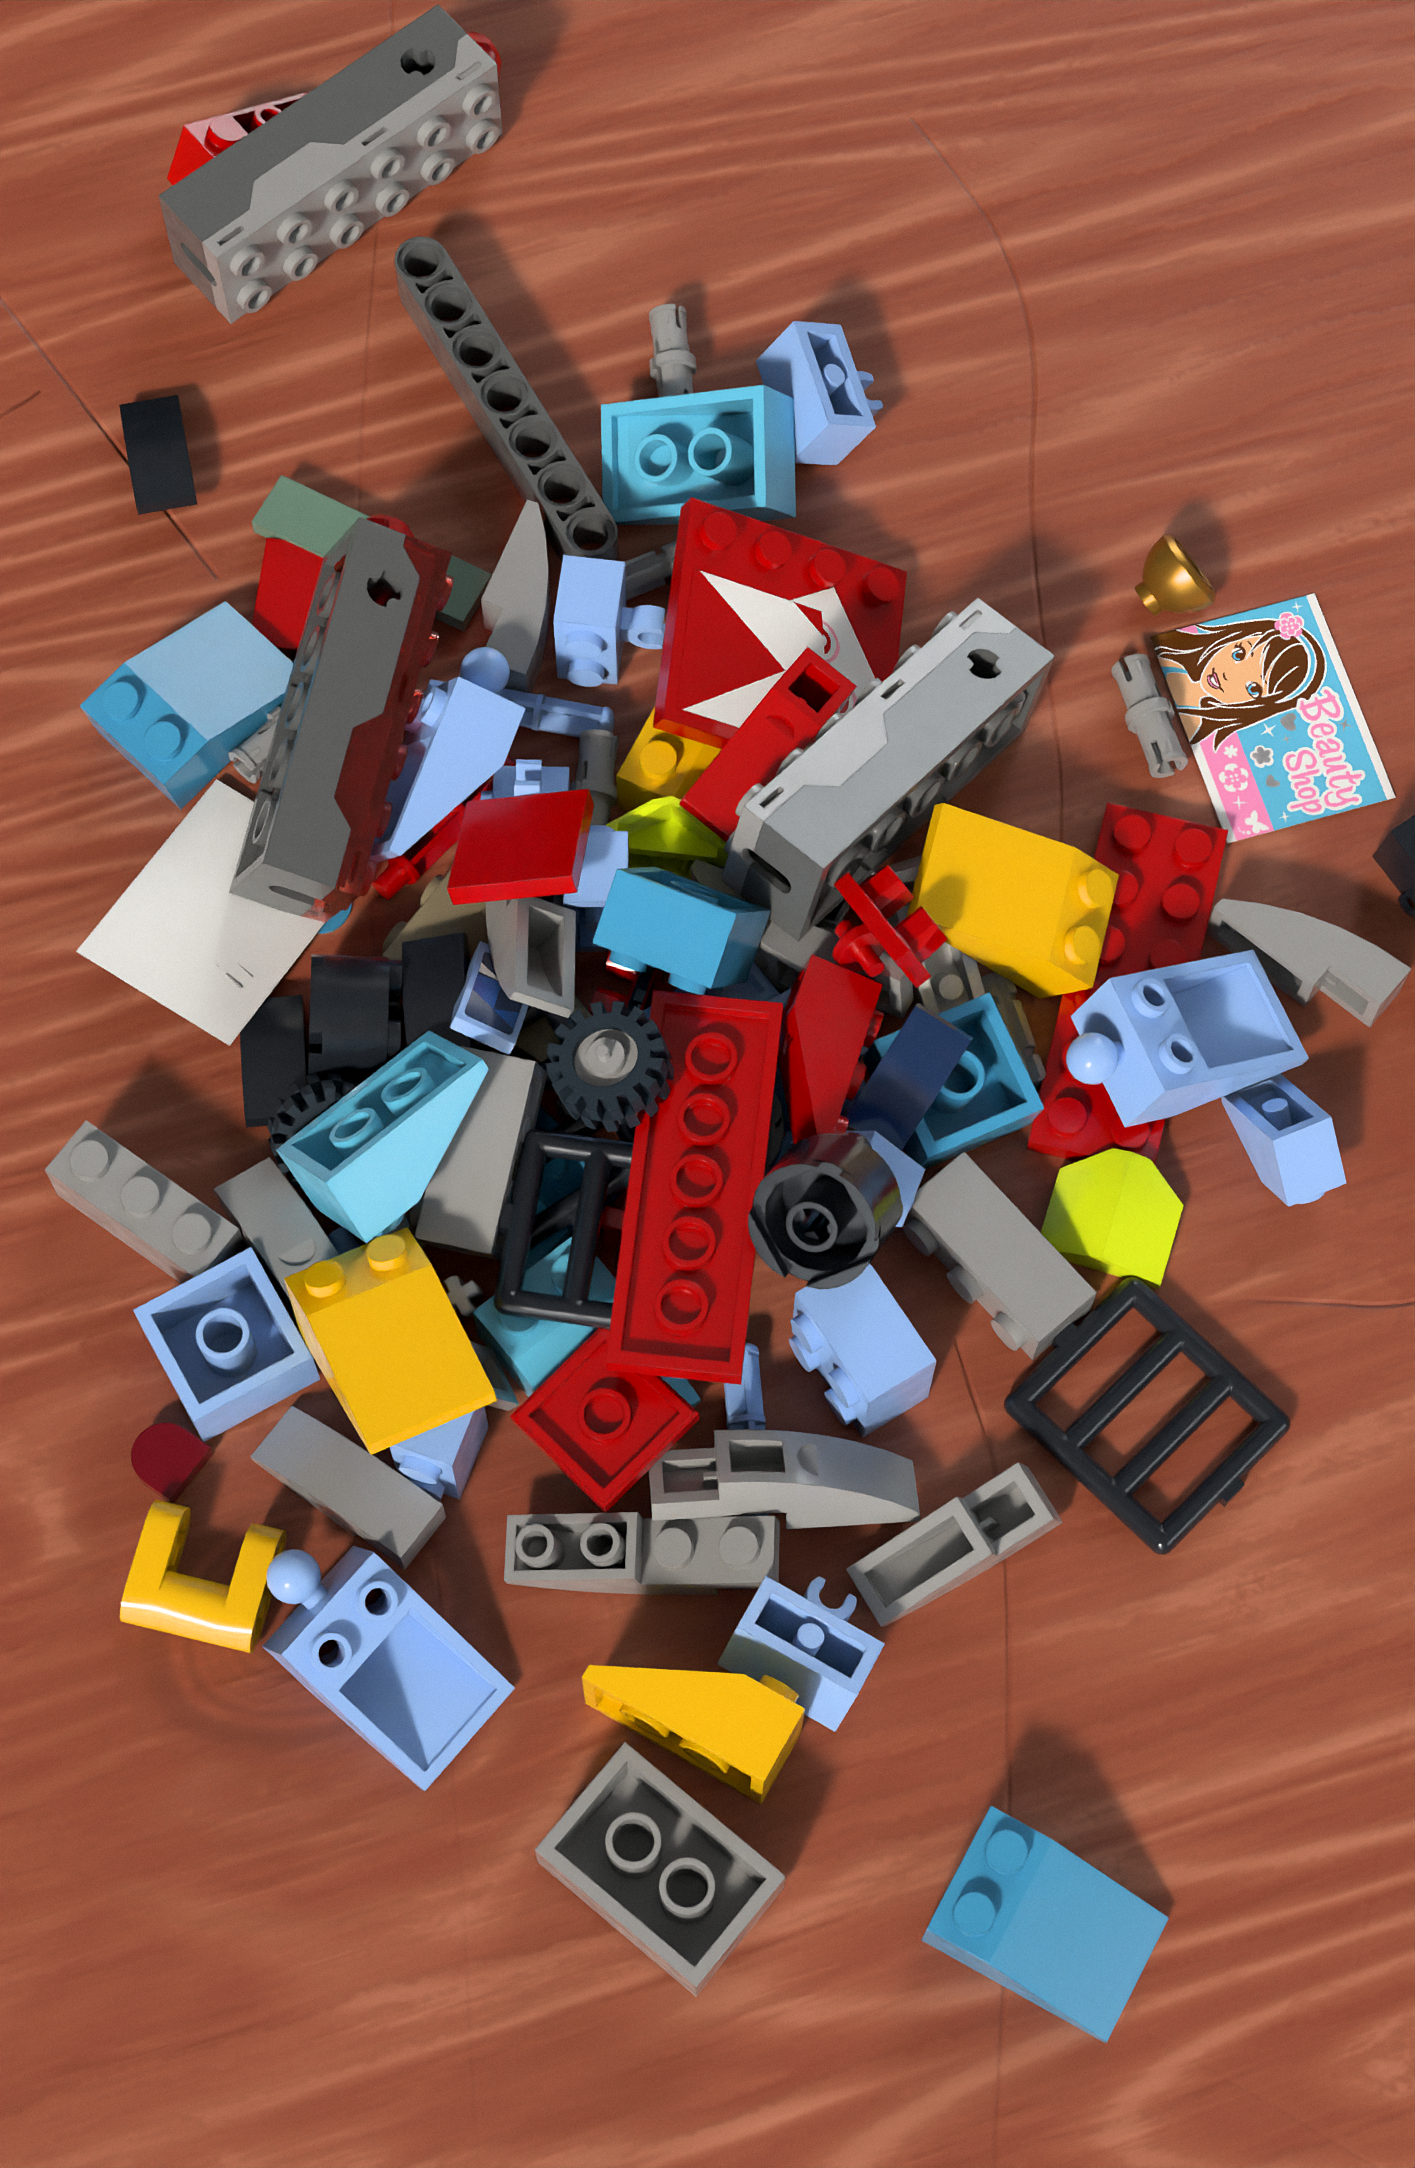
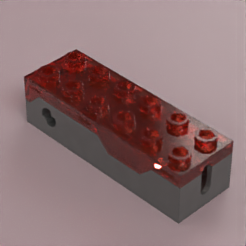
M381 514L372 515L367 519L359 517L323 557L229 891L231 894L274 909L325 923L341 910L346 911L351 902L359 896L364 897L372 885L377 867V862L369 859L374 839H380L383 836L392 813V803L385 801L390 780L396 781L407 758L408 746L401 744L406 723L411 724L416 718L423 698V689L416 687L421 667L426 668L429 665L438 643L439 634L431 630L436 611L441 612L446 606L454 583V578L447 575L452 552L414 538L409 526L395 517Z

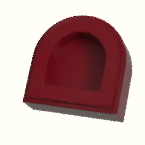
M158 1423L146 1428L136 1438L131 1451V1462L135 1473L146 1487L167 1502L174 1504L213 1455V1451L210 1446L185 1428L174 1423Z

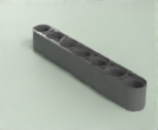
M418 236L403 242L395 252L394 259L401 303L524 502L526 503L528 499L539 503L546 538L561 562L563 561V555L618 561V529L615 520L445 248L438 241L430 237ZM419 274H431L425 277H415ZM449 317L458 318L457 320L451 322L442 321L443 319ZM477 361L486 363L482 366L469 365L470 363ZM503 406H512L515 408L514 410L508 412H501L496 410ZM532 451L544 453L542 456L535 458L524 456V454ZM558 497L574 499L565 504L552 502L553 499ZM587 543L602 545L600 549L593 551L580 548V546Z

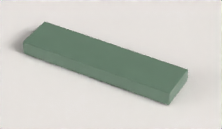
M281 475L253 518L252 526L253 531L263 537L284 539L323 558L359 517L367 519L370 516ZM414 538L427 567L426 571L420 576L412 607L464 632L481 604V598L492 574Z

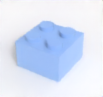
M251 1247L133 1310L145 1336L203 1442L320 1380L311 1353Z
M871 1264L856 1279L843 1286L831 1289L804 1287L795 1293L793 1318L790 1320L794 1336L789 1338V1344L807 1372L817 1369L830 1388L824 1392V1395L832 1412L842 1425L846 1426L852 1422L863 1438L928 1398L936 1359Z

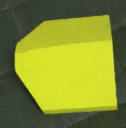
M673 796L652 799L606 824V826L615 831H628L629 868L658 867L692 880L690 867L696 859L716 867L725 866L728 853L724 851L726 842L680 806L681 800Z
M1112 1148L1059 1169L1041 1234L1068 1262L1124 1279L1137 1277L1147 1286L1159 1289L1184 1205L1151 1159L1131 1151Z

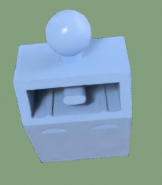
M479 647L470 651L461 663L460 677L424 691L421 696L416 694L411 699L401 721V728L406 730L407 733L355 861L368 866L401 856L504 765L526 708L497 695L506 686L510 675L509 664L498 650L490 647Z
M1254 950L1109 978L1070 1016L1080 1036L1070 1044L1066 1055L1067 1067L1074 1078L1085 1084H1104L1125 1128L1176 1116L1300 1066L1309 1059Z
M352 1546L322 1581L317 1561L309 1553L302 1550L290 1549L283 1551L274 1557L269 1564L266 1580L270 1592L284 1603L301 1604L262 1647L316 1698L420 1789L426 1791L511 1694L515 1687L374 1552ZM378 1588L383 1592L374 1604H370L366 1608L365 1599L371 1590ZM328 1640H335L337 1645L328 1655L325 1654L319 1659L321 1645Z

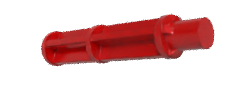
M507 756L503 766H516V763ZM494 774L464 803L461 802L432 828L433 833L410 856L402 854L401 856L388 859V867L372 882L373 887L382 897L390 900L405 884H415L458 841L467 801L480 800L481 791H490L493 788Z

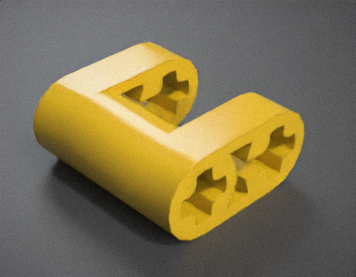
M155 1500L148 1511L125 1585L120 1608L121 1622L253 1653L259 1642L273 1596L267 1585V1569L273 1558L285 1551L286 1531L251 1523L240 1550L231 1584L228 1586L176 1573L189 1530L190 1508Z

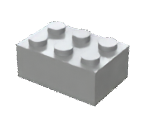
M626 1742L623 1743L535 1849L537 1861L541 1866L695 1997H697L782 1892L786 1880L784 1874Z

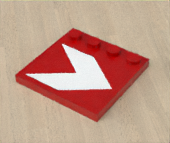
M691 497L680 509L652 728L723 749L769 690L807 647L825 660L822 611L790 600L834 587L875 679L879 678L883 682L893 673L894 667L898 662L907 571Z

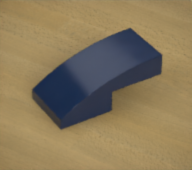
M917 1003L845 1116L849 1118L848 1125L857 1131H876L902 1151L973 1037Z

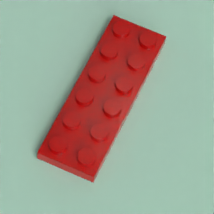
M1107 802L1094 859L1117 873L1119 877L1093 988L1062 994L1045 1066L1046 1075L1042 1080L1039 1098L1044 1109L1032 1122L1026 1150L1078 1162L1116 1148L1137 1153L1151 1159L1154 1165L1156 1164L1165 1118L1125 1128L1103 1083L1085 1084L1073 1077L1067 1067L1066 1055L1070 1044L1080 1035L1070 1016L1109 978L1200 960L1227 839V829Z
M653 990L649 1020L652 1019L657 1025L672 1059L669 1060L674 1068V1079H666L671 1090L666 1100L658 1096L655 1097L654 1100L659 1110L652 1117L644 1109L637 1113L641 1124L635 1128L606 1354V1371L741 1385L756 1249L748 1229L749 1211L752 1209L755 1191L765 1177L783 1018V1003Z

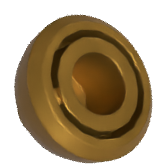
M1163 535L1156 541L1144 562L1143 581L1134 587L1149 611L1154 616H1157L1163 610L1183 614L1193 613L1212 605L1215 601L1216 593L1183 545L1171 535Z

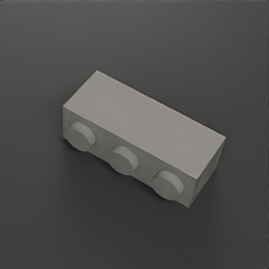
M460 1046L482 1058L489 1070L421 1199L412 1207L410 1221L411 1226L417 1227L414 1238L428 1246L501 1261L505 1235L500 1234L499 1230L504 1203H511L522 1143L526 1133L529 1130L535 1129L548 1073L536 1061Z
M87 1120L45 1169L59 1197L181 1284L247 1249L238 1227Z
M965 1152L961 1153L917 1190L914 1203L904 1221L906 1225L903 1229L907 1238L923 1255L930 1256L933 1253L949 1270L947 1278L955 1291L968 1303L972 1304L977 1300L994 1318L991 1320L993 1330L1010 1349L1017 1351L1021 1347L1034 1360L1052 1344L1053 1339L1071 1322L1075 1325L1090 1312L1097 1292Z

